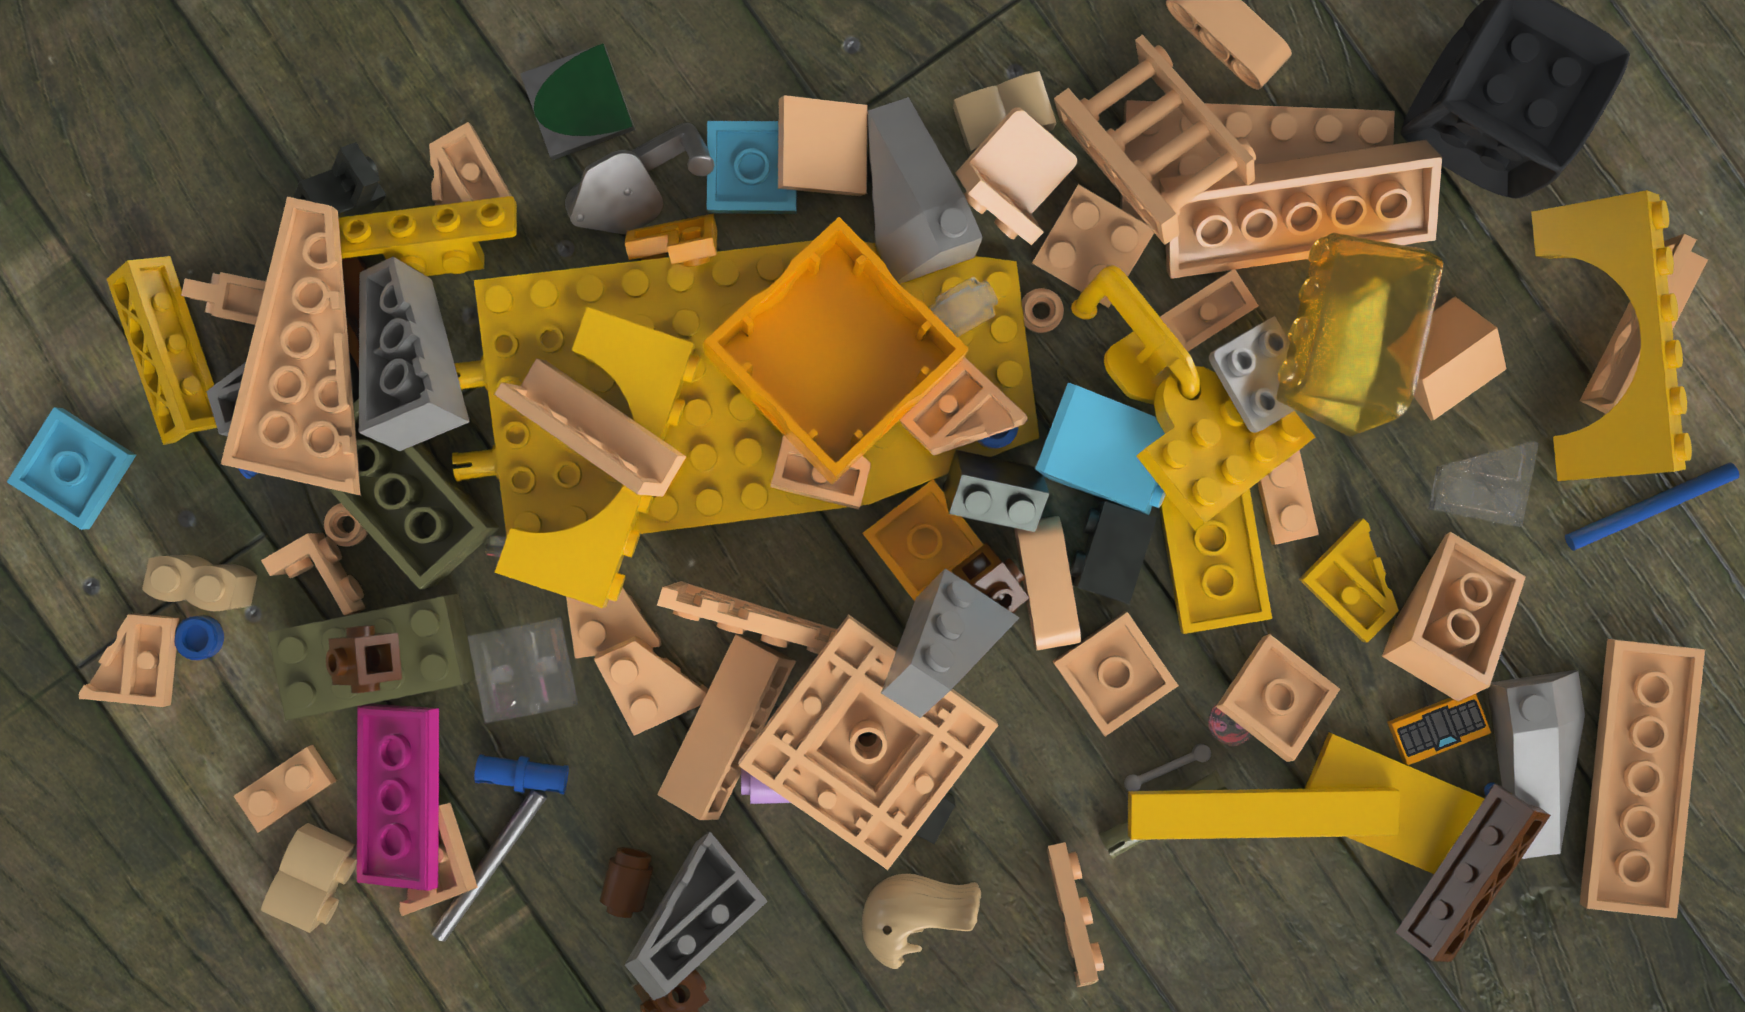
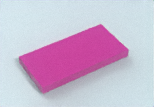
M381 704L358 706L357 882L425 891L438 888L439 708Z

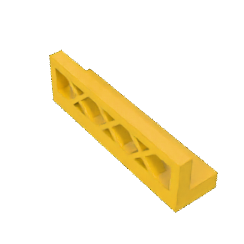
M171 257L127 260L107 278V282L163 445L176 443L192 432L217 428L206 393L207 390L214 386V382L185 298L181 296L182 289Z

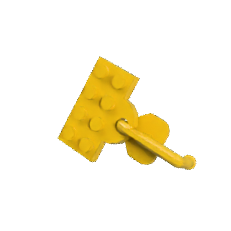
M1109 265L1103 268L1081 292L1078 299L1072 303L1071 310L1073 314L1078 318L1088 320L1097 315L1096 306L1106 296L1132 328V333L1113 344L1106 351L1104 365L1110 377L1127 397L1154 405L1157 421L1165 434L1147 446L1136 457L1194 530L1205 524L1315 438L1314 434L1295 411L1257 433L1251 432L1245 425L1218 375L1205 367L1194 365L1191 355L1119 267Z

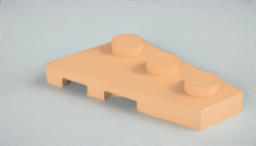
M1066 842L1050 845L1047 848V854L1059 907L1065 918L1064 927L1068 948L1076 964L1077 971L1074 972L1077 987L1095 984L1099 980L1097 971L1104 970V963L1098 942L1091 944L1089 942L1086 925L1093 924V918L1087 896L1079 898L1075 880L1082 879L1078 856L1076 852L1068 853Z

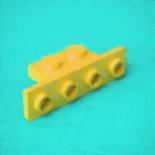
M513 196L341 217L339 218L341 256L343 259L383 254L386 260L395 257L426 276L450 273L462 274L467 271L484 269L485 255L478 241L516 236L517 204Z

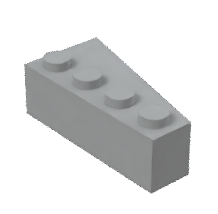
M391 257L360 272L359 433L401 451L469 423L468 413L432 279L395 257Z

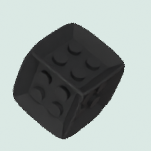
M1484 0L1468 15L1463 26L1444 48L1409 108L1400 133L1407 142L1427 140L1442 156L1443 167L1473 184L1501 196L1514 199L1523 198L1555 181L1581 150L1620 84L1628 65L1630 53L1608 32L1553 0Z

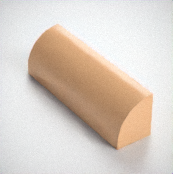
M735 634L657 795L698 820H719L741 775V767L738 766L739 760L764 728L796 661L764 644Z

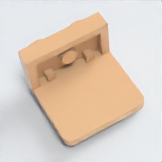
M1016 107L1006 115L955 174L966 189L964 195L970 206L980 214L989 210L997 217L994 223L1003 233L1013 240L1019 235L1032 246L1044 233L1032 216V213L1074 169L1077 164V158L1072 151L1024 109Z

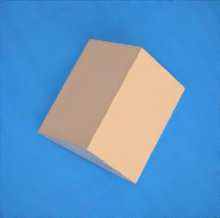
M1456 296L1380 348L1431 421L1441 416L1507 369L1498 328Z

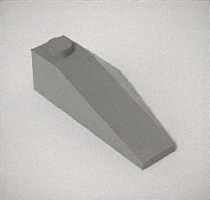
M909 97L868 110L867 124L872 171L875 247L880 259L886 264L894 279L901 284L975 258L983 239L965 195Z
M1571 670L1491 682L1490 687H1488L1502 787L1527 804L1540 807L1551 815L1522 859L1561 854L1585 718L1579 671Z

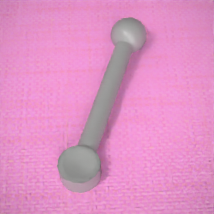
M1197 744L1193 747L1192 752L1139 776L1134 774L1128 775L1124 780V786L1128 791H1138L1141 784L1195 760L1199 762L1208 761L1211 757V750L1204 744Z

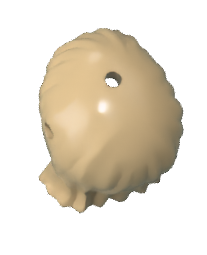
M898 874L884 879L871 890L863 909L862 932L867 948L883 965L892 969H898L904 963L903 955L921 952L922 950L921 946L907 942V937L910 934L922 932L926 928L972 931L977 923L981 890L976 882L964 885L947 884L916 874Z

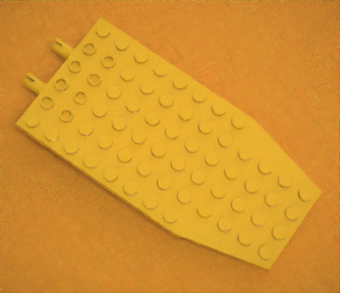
M812 241L718 251L715 256L709 257L710 260L708 262L691 267L684 266L683 262L671 264L670 257L474 280L483 355L481 360L454 363L457 376L460 375L458 380L461 389L485 386V389L488 391L495 444L490 450L452 453L453 465L472 464L471 467L453 469L456 481L496 475L500 482L506 537L510 528L549 533L575 527L593 518L615 498L623 486L622 483L494 395L501 382L521 386L537 358L546 360L633 420L628 402L614 379L598 365L577 356L572 351L586 307L588 306L692 342L696 348L693 355L700 357L693 382L684 381L679 395V399L686 402L678 426L675 427L669 424L664 442L671 444L673 448L685 455L686 458L664 496L653 497L647 514L639 512L634 530L640 531V534L847 508L846 506L770 487L783 434L704 354V340L752 296L772 285L784 273L791 260ZM865 242V244L879 257V254L875 247V243ZM975 256V258L901 283L900 286L909 294L922 301L967 346L969 350L964 358L972 363L1027 415L1028 421L1018 427L1014 440L1004 447L990 449L975 441L934 456L898 421L863 455L871 463L861 506L872 504L948 474L956 450L992 457L1039 438L1017 261Z

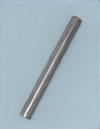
M531 789L473 871L478 888L455 896L431 930V934L436 939L445 942L547 799L548 796L542 790Z

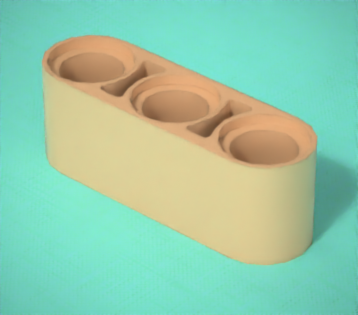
M1166 0V6L1171 15L1239 79L1253 89H1261L1292 55L1286 41L1242 0Z
M1054 516L1040 519L1036 532L1014 528L1021 573L1025 577V580H1023L1024 590L1030 598L1026 602L1036 651L1081 643L1080 627L1060 517Z

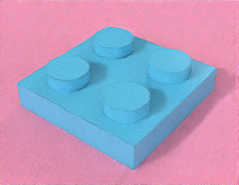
M707 121V148L715 164L714 170L707 175V212L797 214V190L778 189V121Z
M54 407L7 480V483L79 529H90L133 462L136 454L64 408Z

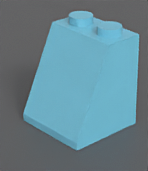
M1067 383L1035 470L1049 480L1149 515L1152 506L1160 508L1166 493L1136 456L1165 433L1155 416L1080 386Z

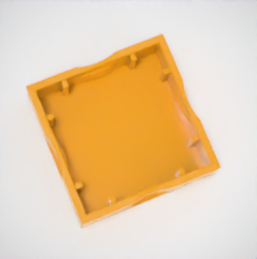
M840 217L793 258L784 273L772 285L752 296L704 340V354L831 485L964 358L969 350L922 301L909 294L900 286L888 270L886 264Z

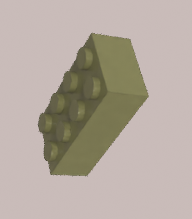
M358 399L353 404L360 495L333 489L329 490L419 589L435 587L500 527L463 486L456 481L453 475L423 442L398 451L359 433Z
M459 593L267 632L285 721L454 687L476 679ZM375 625V633H398L402 671L401 680L380 682V690L365 693H351V685H332V676L328 673L326 667L329 638L346 637V628Z

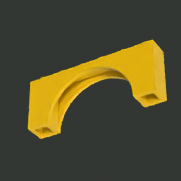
M1646 190L1532 211L1535 256L1546 259L1575 258L1590 263L1606 272L1620 285L1630 299L1637 315L1641 334V349L1637 370L1630 386L1620 401L1607 414L1591 425L1575 432L1553 436L1557 481L1686 470L1685 461L1691 460L1692 446L1689 434L1682 433L1681 414H1686L1687 396L1684 387L1678 386L1676 368L1682 367L1683 353L1680 341L1673 340L1672 321H1677L1678 303L1675 294L1669 293L1667 275L1673 274L1674 261L1670 247H1664L1663 228H1668L1669 211L1666 201L1660 200L1659 194Z
M587 306L572 351L577 356L598 365L614 379L628 402L633 420L663 441L669 424L675 427L678 426L686 402L679 399L684 381L693 382L700 362V357L693 355L696 349L694 343ZM623 485L615 498L601 512L575 527L549 533L510 528L494 573L603 609L607 607L609 599L617 602L626 577V575L618 573L624 555L632 558L641 533L634 530L639 512L648 513L654 496L638 495Z

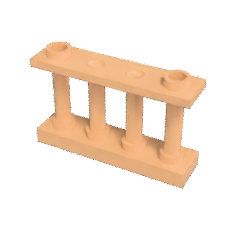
M1142 34L1135 39L1139 61L1137 66L1089 100L1086 98L1079 100L1067 88L1057 95L1054 101L1060 122L1165 245L1180 234L1177 216L1180 214L1179 209L1234 170L1247 186L1254 182L1256 154L1243 137L1236 139L1172 68V60L1165 49L1160 45L1153 47ZM1149 78H1152L1164 91V96L1115 131L1112 128L1105 131L1098 123L1099 114ZM1177 108L1193 124L1142 162L1138 159L1132 162L1124 153L1126 151V144ZM1204 139L1221 156L1169 194L1166 191L1159 194L1151 184L1153 182L1152 176Z

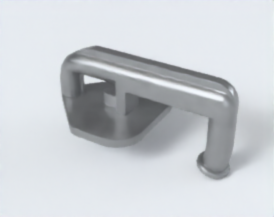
M691 123L679 124L632 151H614L588 165L583 172L581 181L568 192L565 199L566 210L572 224L577 227L627 234L628 230L638 229L653 221L662 210L663 199L648 171L684 151L689 156L687 166L692 174L707 176L714 170V161L710 157L708 148L696 127Z

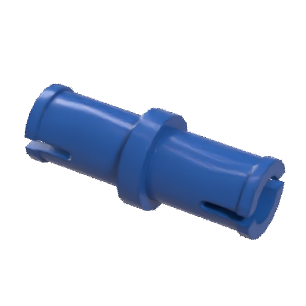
M479 754L474 780L475 783L479 784L488 783L514 787L515 792L524 793L527 788L565 794L569 765L560 766L530 762V757L520 756L518 760Z

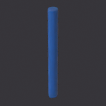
M1729 462L1565 535L1566 543L1571 550L1575 551L1739 478V471L1733 463Z

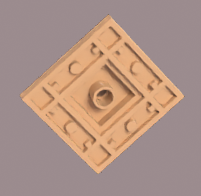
M848 614L741 757L738 766L888 870L998 727V723L994 718L953 689L921 718L883 695L881 691L897 649ZM865 732H872V733H873V734L870 735V736H862V735H861V734H863V733H865Z

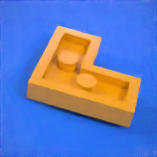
M714 213L628 230L625 238L628 259L640 258L642 261L665 258L668 252L671 264L683 262L684 266L691 267L708 262L710 260L709 257L715 256L717 253L718 230Z

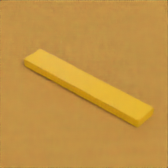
M1395 788L1128 791V837L1131 840L1399 836L1400 791Z

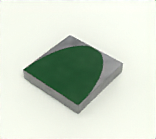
M603 43L520 73L548 153L553 160L636 130L607 49Z

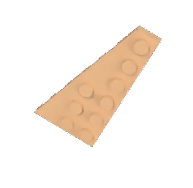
M287 197L221 465L360 495L338 210L329 205Z
M683 581L662 587L657 603L658 606L672 609L673 614L695 621H699L700 618L718 622L716 627L732 633L743 634L744 631L749 630L762 634L760 640L765 643L787 648V644L793 642L807 646L806 650L816 654L821 652L837 630L833 627Z

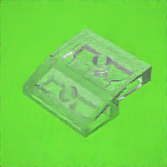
M561 617L467 636L485 723L578 705Z

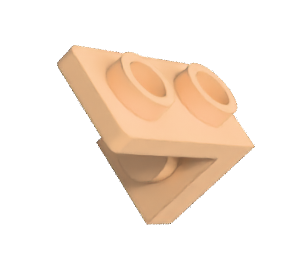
M307 533L261 560L270 576L287 574L289 578L308 571L315 564L345 616L357 614L366 609L361 600L364 597V593L360 584L352 575L347 576L339 562L342 559L340 549L337 544L333 543L330 537H325L323 533Z

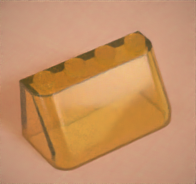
M1331 233L1326 237L1318 239L1309 252L1308 260L1310 266L1306 281L1299 291L1298 299L1300 305L1296 320L1289 330L1288 339L1290 344L1286 360L1278 373V381L1280 383L1275 400L1351 437L1396 420L1410 406L1415 395L1443 271V260L1422 248Z

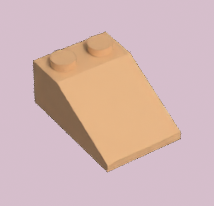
M1447 533L1398 614L1382 657L1456 701L1465 699L1490 687L1526 576L1454 533Z

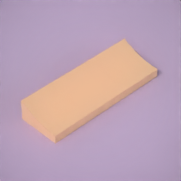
M1427 140L1256 164L1254 165L1255 181L1248 186L1233 170L1179 209L1180 214L1177 216L1180 234L1166 244L1167 273L1170 279L1229 271L1234 268L1242 269L1435 241L1442 156ZM1195 174L1160 178V193L1166 191L1169 194Z

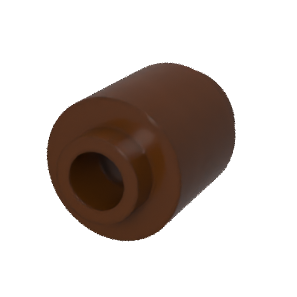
M629 847L617 848L615 857H611L609 860L600 896V902L607 906V913L617 917L631 918L633 912L643 911L653 872V866L650 865L652 856L649 853Z

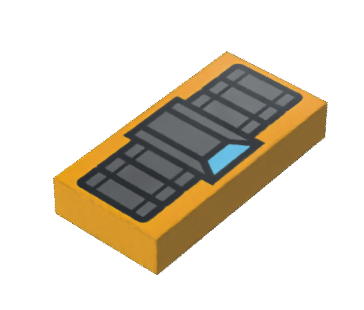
M1476 693L1460 701L1450 697L1387 722L1401 759L1406 765L1416 763L1491 733Z

